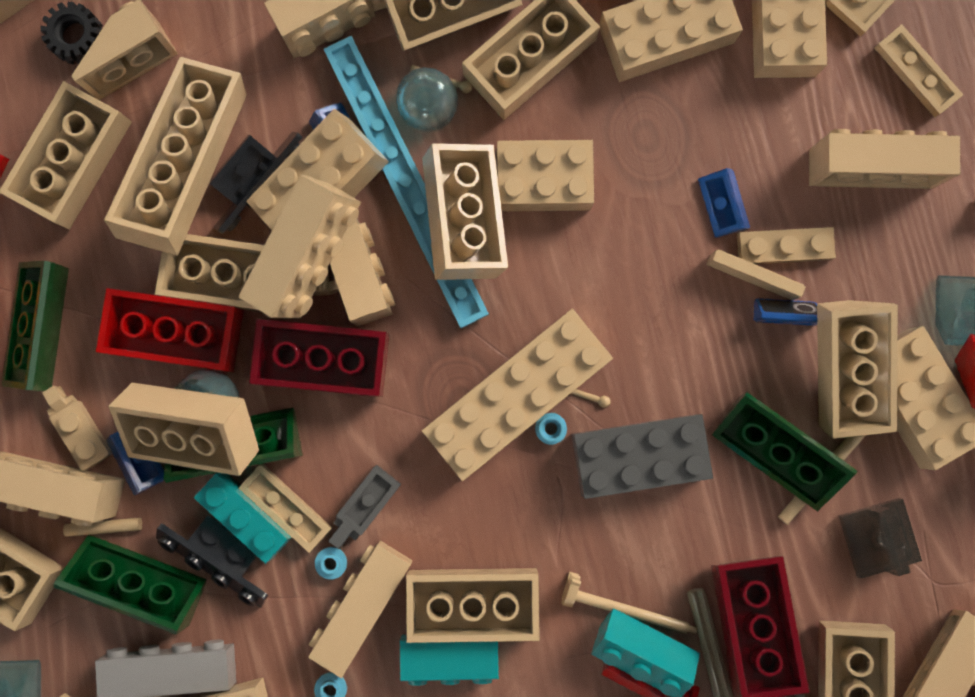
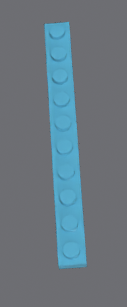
M349 36L324 48V52L366 137L389 161L382 170L434 274L425 183L352 36ZM472 279L437 280L461 329L489 315Z

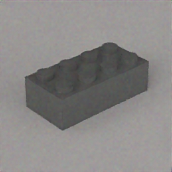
M703 414L571 434L580 492L584 499L713 479Z

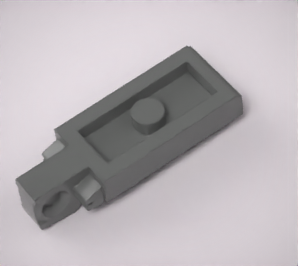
M375 465L336 515L337 518L333 523L339 528L330 538L329 542L339 549L349 536L356 541L398 490L401 483L381 467Z

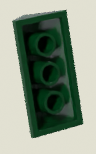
M45 260L19 262L1 386L32 391H46L52 387L69 268Z
M748 392L738 397L712 433L713 437L817 512L857 473V470Z
M293 407L249 416L259 451L248 466L303 456ZM165 463L164 481L169 483L218 472Z
M88 535L53 583V588L177 635L190 626L207 579Z

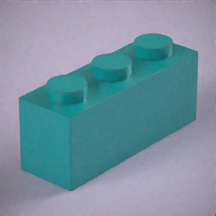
M215 473L195 495L194 499L265 564L275 558L292 537L239 489L241 485L229 474Z
M613 608L600 624L591 655L601 659L607 665L626 672L634 679L649 684L667 696L682 697L694 685L700 653Z
M402 634L400 681H408L409 685H425L427 680H440V683L443 685H456L460 683V680H473L475 684H490L492 679H499L498 641L407 643V634Z

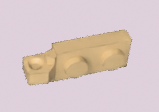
M52 386L42 392L51 407L47 410L50 416L49 419L82 472L89 470L113 454L81 401H77L73 395L67 397L61 386Z

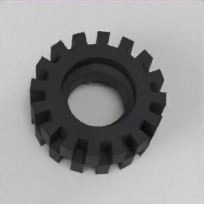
M67 2L68 7H66L63 3L57 4L58 11H55L53 8L48 10L52 14L50 18L44 15L42 21L47 26L40 27V31L44 34L41 37L43 42L47 44L46 47L62 61L65 60L74 65L75 61L79 64L103 29V25L84 5ZM72 24H81L84 28L81 39L73 44L65 43L63 39L65 30Z

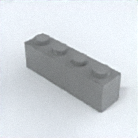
M217 639L204 642V646L192 647L191 642H181L171 645L172 648L160 649L159 645L142 646L139 648V651L127 652V647L109 649L106 655L95 661L97 697H153L230 690L237 682L234 643L224 644V640Z

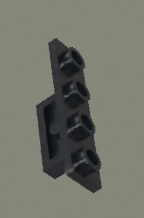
M292 132L274 154L268 151L251 135H247L213 176L209 184L233 202L215 224L214 228L221 234L226 230L231 232L241 220L239 216L246 205L249 208L251 207L246 201L271 176L285 158H288L300 145L299 141L302 139V136L299 133Z
M207 516L188 540L162 523L157 527V542L164 550L170 553L176 551L185 558L184 561L194 570L200 571L202 569L210 574L212 581L221 588L227 589L229 587L237 592L238 598L248 606L253 607L256 605L262 608L265 604L268 594L243 578L257 556L219 522Z

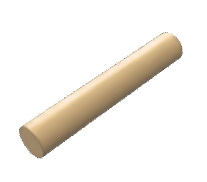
M142 519L105 520L103 523L93 522L91 526H81L73 523L65 524L63 534L65 537L138 531L142 530Z

